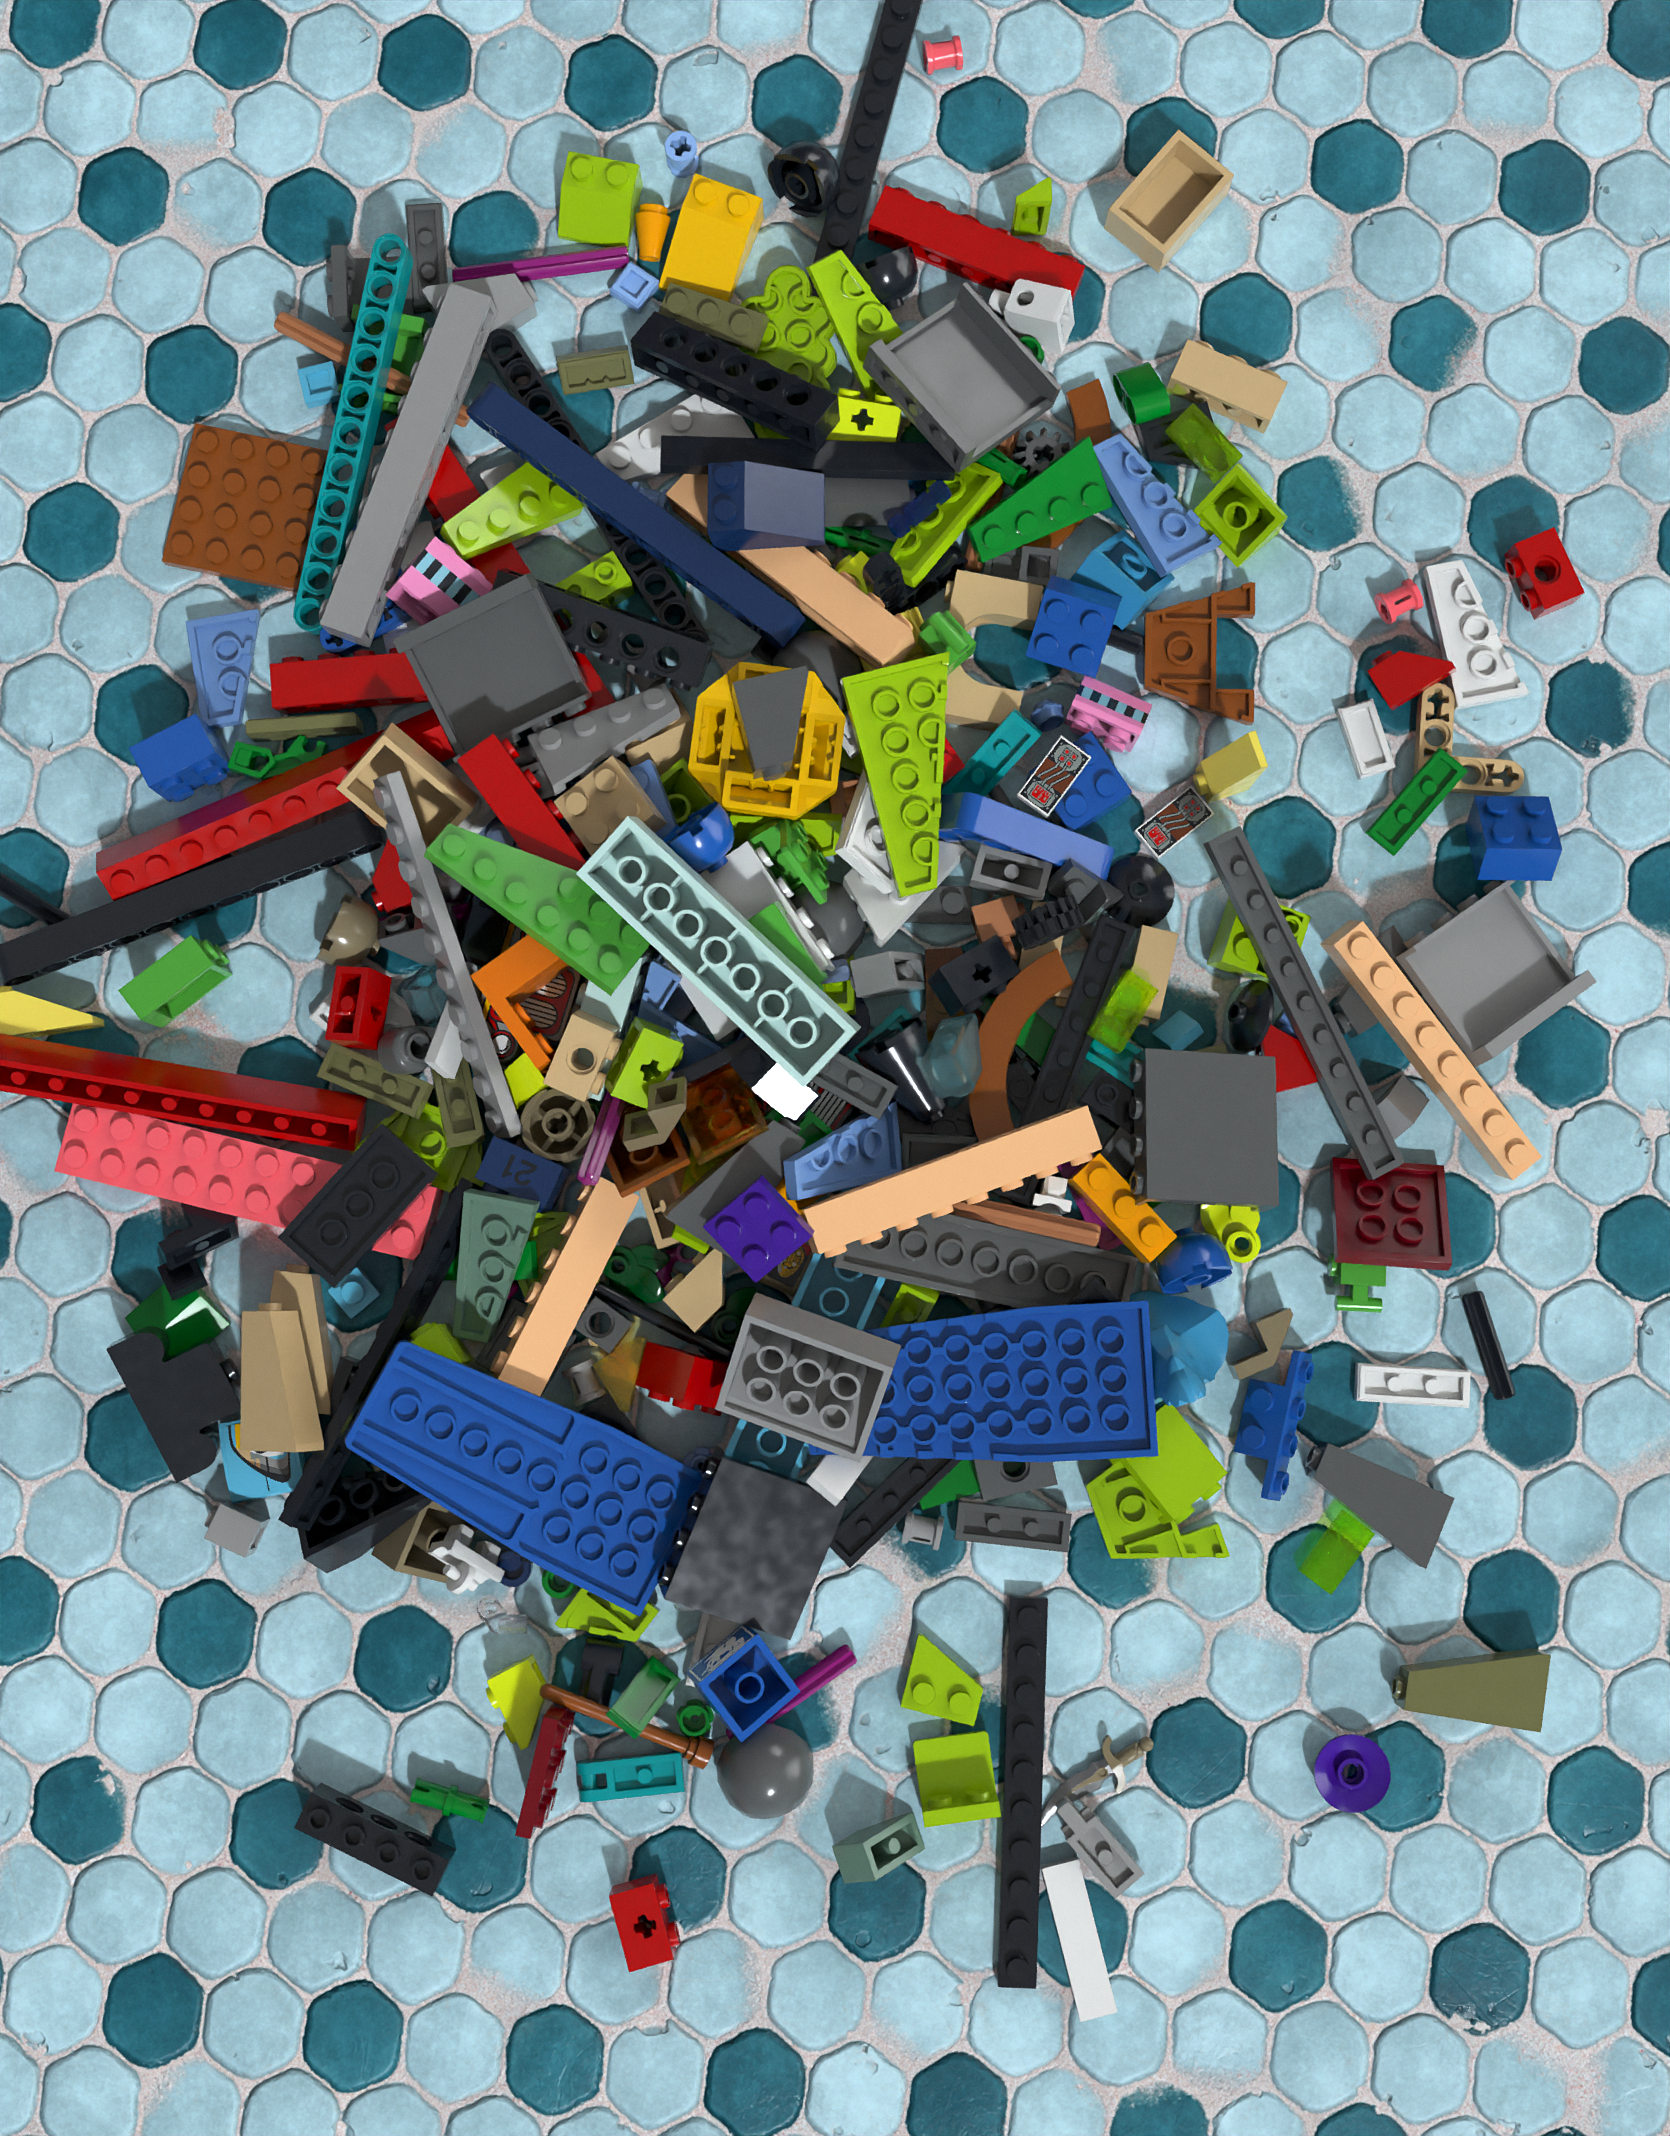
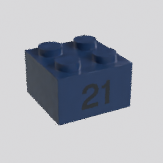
M494 1136L475 1178L484 1181L481 1189L488 1192L508 1196L511 1193L519 1198L540 1201L537 1213L542 1214L543 1209L554 1211L572 1170Z

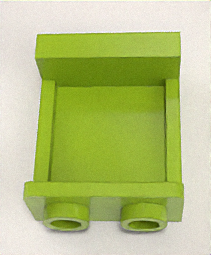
M1165 1403L1156 1409L1158 1456L1109 1459L1113 1465L1121 1462L1163 1514L1158 1518L1162 1525L1173 1520L1179 1524L1195 1511L1192 1504L1200 1497L1206 1501L1222 1488L1218 1481L1228 1474L1173 1405L1167 1406Z

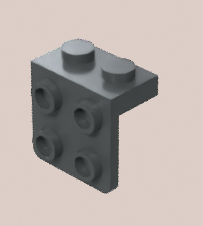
M331 245V259L326 260L327 278L329 282H332V295L327 296L328 313L330 317L335 319L343 332H354L356 324L351 319L353 304L360 305L370 258H353L346 245ZM399 256L386 257V262H394ZM412 272L402 313L414 316ZM383 286L378 292V298L385 299L389 297L393 291V286Z

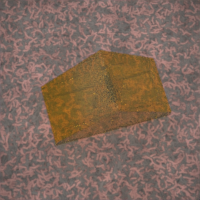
M638 1336L593 1364L594 1369L620 1411L629 1412L632 1409L637 1387L635 1383L648 1337Z

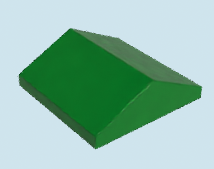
M165 1284L161 1285L125 1317L134 1332L148 1326L162 1329L170 1341L169 1351L167 1352L170 1356L208 1337L215 1339L231 1324L202 1289L172 1301Z

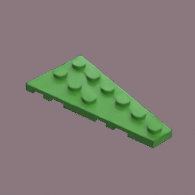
M450 823L425 851L424 857L610 996L651 945L576 874L578 872L576 870Z

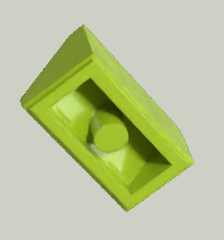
M1047 177L1015 198L1010 233L1013 236L1046 234L1052 206L1051 177Z

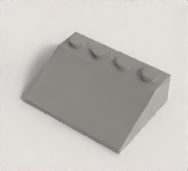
M755 1293L745 1313L715 1409L860 1462L902 1345Z

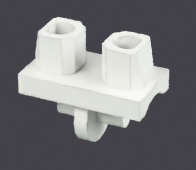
M1055 1176L1041 1178L1038 1194H1033L1028 1207L1035 1208L1034 1210L1059 1216L1069 1213L1072 1201L1064 1199L1068 1179Z
M462 1524L450 1526L444 1540L432 1542L428 1551L429 1554L446 1564L443 1569V1574L448 1576L446 1588L457 1595L466 1589L474 1591L478 1584H482L490 1578L496 1582H501L505 1572L496 1566L501 1549L493 1543L482 1541L477 1542L474 1551L471 1550L469 1547L474 1531Z

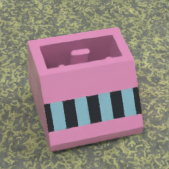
M435 536L405 568L385 595L419 624L424 625L490 592L493 585L485 579L478 569L471 567L460 558L450 545L443 543Z
M1085 675L1064 724L1069 725L1070 731L1081 737L1091 731L1094 737L1103 740V745L1112 751L1122 753L1126 750L1131 752L1141 734L1152 704Z

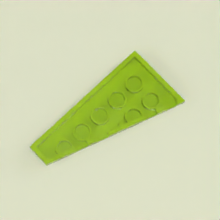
M950 651L844 677L840 680L899 899L937 888L939 819L941 817L942 804L940 801L946 731L945 709L948 694L947 673Z

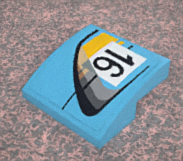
M240 1420L218 1424L225 1476L233 1504L294 1491L302 1476V1470L305 1465L304 1452L240 1450Z

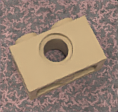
M580 1009L574 1012L570 1017L543 1084L583 1102L588 1100L592 1094L599 1095L607 1078V1074L602 1073L607 1059L614 1060L622 1043V1040L617 1038L621 1028ZM579 1048H586L592 1052L594 1057L592 1066H585L580 1063L577 1057Z

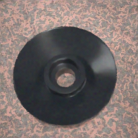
M1131 856L1118 861L1110 868L1106 882L1122 891L1124 895L1107 912L1111 918L1136 927L1135 929H1140L1142 925L1151 927L1164 919L1173 905L1175 889L1173 880L1163 865L1148 857ZM1142 884L1146 888V894L1144 896H1137L1133 892V886Z
M1253 980L1241 990L1228 1010L1229 1039L1236 1051L1242 1053L1253 1051L1260 1045L1268 1032L1273 1017L1274 996L1270 985L1265 981Z

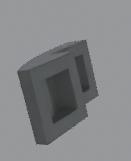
M1030 546L1016 548L986 561L984 575L1042 585L1043 588H1046L1051 575L1056 576L1059 549Z

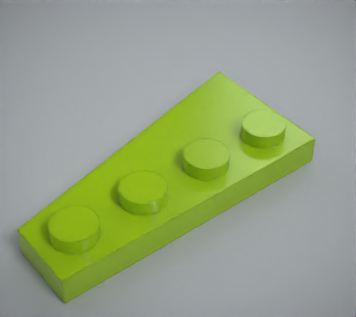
M526 462L444 523L440 534L445 542L455 550L456 554L465 561L581 514L584 507L580 501Z

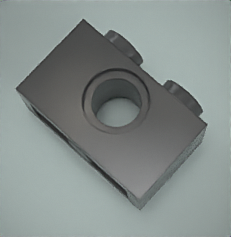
M973 1459L979 1492L983 1501L1058 1485L1053 1462H1023L1018 1471L1007 1472L1003 1469L1004 1461Z

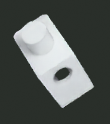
M1018 279L1011 293L994 289L988 306L995 313L1004 315L1005 322L1009 326L1010 331L1017 338L1033 337L1038 340L1042 348L1062 355L1075 324L1071 290Z

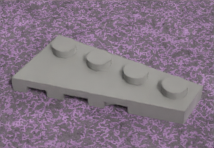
M664 683L527 737L530 747L556 796L566 789L565 783L576 776L583 779L594 770V765L608 756L611 757L613 755L615 758L625 752L626 745L636 739L644 741L679 719L681 715L679 706Z

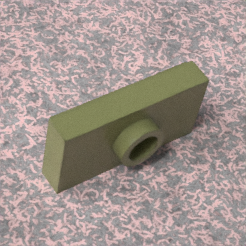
M628 345L556 356L564 395L635 384Z

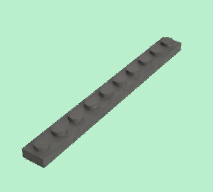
M1241 826L1235 827L1204 843L1203 845L1367 1179L1374 1180L1402 1165L1405 1162Z

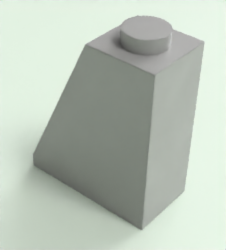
M515 273L451 282L492 297L498 312L490 332L496 329H506L513 332L538 316L535 306L538 298L527 281L522 284ZM450 283L430 285L422 289L424 298L436 318L438 316L436 314V307L441 294H446Z

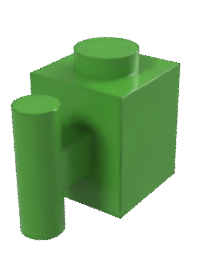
M948 610L943 614L940 611L933 614L919 627L921 633H919L918 645L928 656L950 651L947 676L975 652L977 643Z
M1329 1254L1327 1270L1328 1275L1333 1276V1284L1350 1285L1349 1296H1335V1310L1381 1313L1382 1298L1368 1297V1286L1386 1287V1266L1334 1262V1254Z

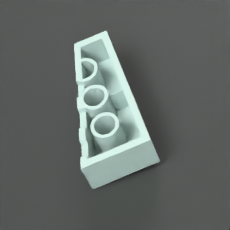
M648 948L611 996L590 980L588 984L582 983L579 989L576 1004L581 1006L580 1010L620 1027L618 1039H624L629 1030L633 1011L628 1009L630 1003L634 1004L645 982L643 975H640L643 963L651 962L655 950ZM579 1048L577 1057L580 1063L585 1066H592L594 1062L592 1052L586 1048ZM607 1059L602 1073L607 1074L613 1061ZM603 1085L599 1095L592 1094L590 1098L601 1101L605 1097L606 1087Z

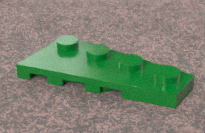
M1084 436L1075 443L1073 448L1065 454L1058 456L1048 464L1047 468L1034 478L1028 479L1008 498L1002 499L966 527L978 562L984 563L1113 507L1090 436Z

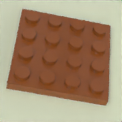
M195 423L162 562L167 566L297 593L328 451Z

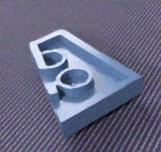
M258 609L185 621L200 717L213 729L242 724L261 612Z

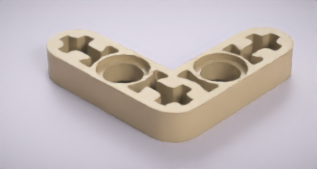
M1436 683L1424 690L1417 702L1414 775L1437 748L1440 747L1462 766L1473 767L1478 773L1476 784L1468 785L1460 780L1450 792L1507 796L1518 790L1523 784L1524 772L1516 762L1503 759L1452 756L1454 693L1451 688L1441 683ZM1434 693H1437L1438 699L1444 701V704L1437 710V719L1427 721L1426 718H1430L1434 714V703L1428 702V699ZM1428 728L1439 729L1444 738L1442 745L1432 746L1428 744L1425 740V731ZM1504 770H1507V776L1513 777L1514 780L1507 786H1504L1503 780L1491 779L1487 782V786H1485L1487 775L1497 776Z

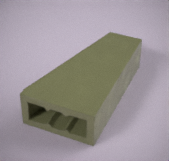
M1530 1648L1400 1665L1399 1675H1394L1392 1680V1698H1396L1395 1704L1405 1711L1541 1733L1551 1655L1540 1649Z

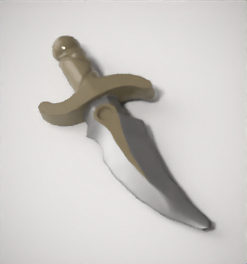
M1106 1735L1101 1744V1750L1105 1758L1098 1762H1091L1085 1771L1077 1772L1055 1791L1042 1812L1041 1827L1057 1814V1808L1054 1804L1065 1795L1074 1802L1089 1793L1099 1790L1104 1781L1110 1776L1116 1775L1115 1791L1117 1794H1120L1126 1783L1123 1768L1145 1755L1143 1751H1151L1154 1746L1153 1740L1150 1737L1144 1736L1139 1740V1744L1136 1741L1114 1754L1110 1751L1111 1737Z

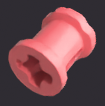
M958 35L953 36L950 41L930 43L929 40L923 41V61L927 75L933 74L934 70L951 67H955L956 70L963 69V52Z
M1409 578L1402 581L1400 587L1386 594L1380 592L1374 597L1376 609L1380 617L1387 624L1394 623L1397 616L1411 609L1419 610L1423 607L1422 594L1418 586ZM1403 599L1401 602L1395 604L1396 601Z

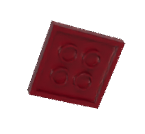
M1332 1157L1329 1167L1334 1262L1449 1271L1452 1265L1444 1165L1403 1163L1374 1180H1368L1358 1159Z
M556 1703L551 1705L542 1720L515 1836L531 1839L536 1828L543 1829L545 1820L548 1819L549 1813L553 1810L558 1788L553 1787L554 1781H557L559 1773L562 1772L567 1750L562 1749L563 1743H566L568 1735H571L576 1712L570 1711V1709Z

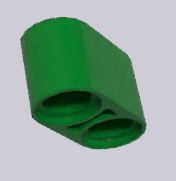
M1149 362L1113 373L1112 380L1117 399L1133 425L1136 426L1170 414L1171 406L1167 390Z

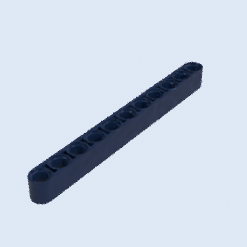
M488 382L466 409L467 415L479 427L776 648L783 650L806 621L805 617L794 606L494 383Z

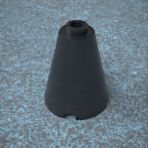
M913 1016L899 1022L902 1027L901 1030L899 1027L891 1031L889 1028L862 1045L858 1049V1053L854 1055L864 1068L898 1086L893 1098L916 1122L924 1120L926 1124H930L946 1113L943 1108L948 1104V1100L923 1022L919 1016Z

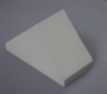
M1401 1075L1380 1096L1376 1104L1395 1140L1415 1123L1430 1100L1404 1075Z

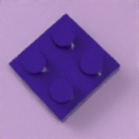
M762 1174L707 1219L703 1225V1228L755 1283L807 1242L814 1234V1230Z

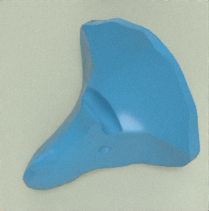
M1150 1290L1131 1294L1129 1301L1148 1300L1155 1404L1163 1400L1167 1406L1180 1407L1206 1396L1207 1389L1205 1384L1215 1379V1375L1223 1365L1228 1351L1229 1331L1223 1315L1217 1309L1201 1305L1186 1297L1167 1295Z

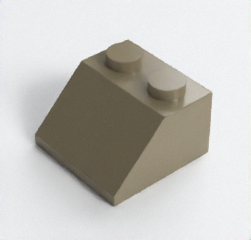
M433 1501L375 1545L371 1555L394 1571L446 1583L448 1576L443 1574L446 1564L428 1553L432 1542L443 1541L450 1526L465 1525L474 1531V1535L477 1528Z

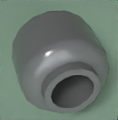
M409 1025L390 1029L381 1036L378 1042L377 1054L379 1062L386 1071L392 1074L408 1075L422 1072L429 1066L424 1062L432 1040L421 1027Z

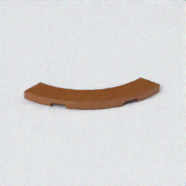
M1096 379L1066 392L1065 399L1073 422L1074 446L1084 436H1090L1093 446L1111 438L1110 413L1100 380ZM1085 519L1023 546L1058 549Z
M1057 948L1024 968L1007 984L1006 991L1000 993L995 999L977 1033L969 1065L968 1096L973 1126L979 1142L1015 1129L1008 1106L1006 1084L1008 1064L1022 1028L1031 1015L1048 999L1073 984Z

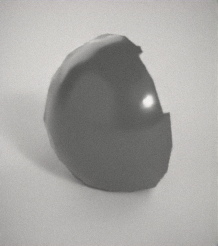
M823 629L806 630L797 633L783 650L778 651L772 663L773 666L792 669L807 665L808 671L816 673L823 687L843 713L848 711L840 683L841 678L864 673L859 656Z
M828 880L827 902L821 905L817 903L805 885L792 890L794 895L790 897V900L797 910L803 907L814 923V926L810 928L812 934L817 941L823 938L833 951L835 956L830 960H847L851 958L863 941L867 922H863L857 911L856 902L850 897L841 883Z
M775 1723L762 1724L742 1743L733 1736L723 1747L717 1762V1782L725 1798L737 1811L753 1819H771L788 1814L801 1805L813 1783L814 1758L807 1741H804L792 1730L777 1726Z

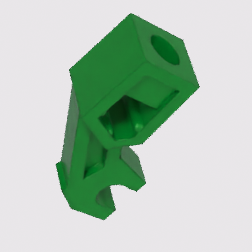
M299 735L285 753L275 755L270 749L236 741L227 767L233 773L262 782L325 755L328 745L318 740L316 749L313 752H306L305 747L308 739L305 736ZM257 757H262L269 761L261 771L253 770Z

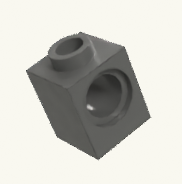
M595 1296L593 1301L588 1300L575 1329L611 1354L616 1350L635 1322L604 1299ZM600 1311L608 1314L611 1319V1327L606 1333H598L592 1326L594 1315Z

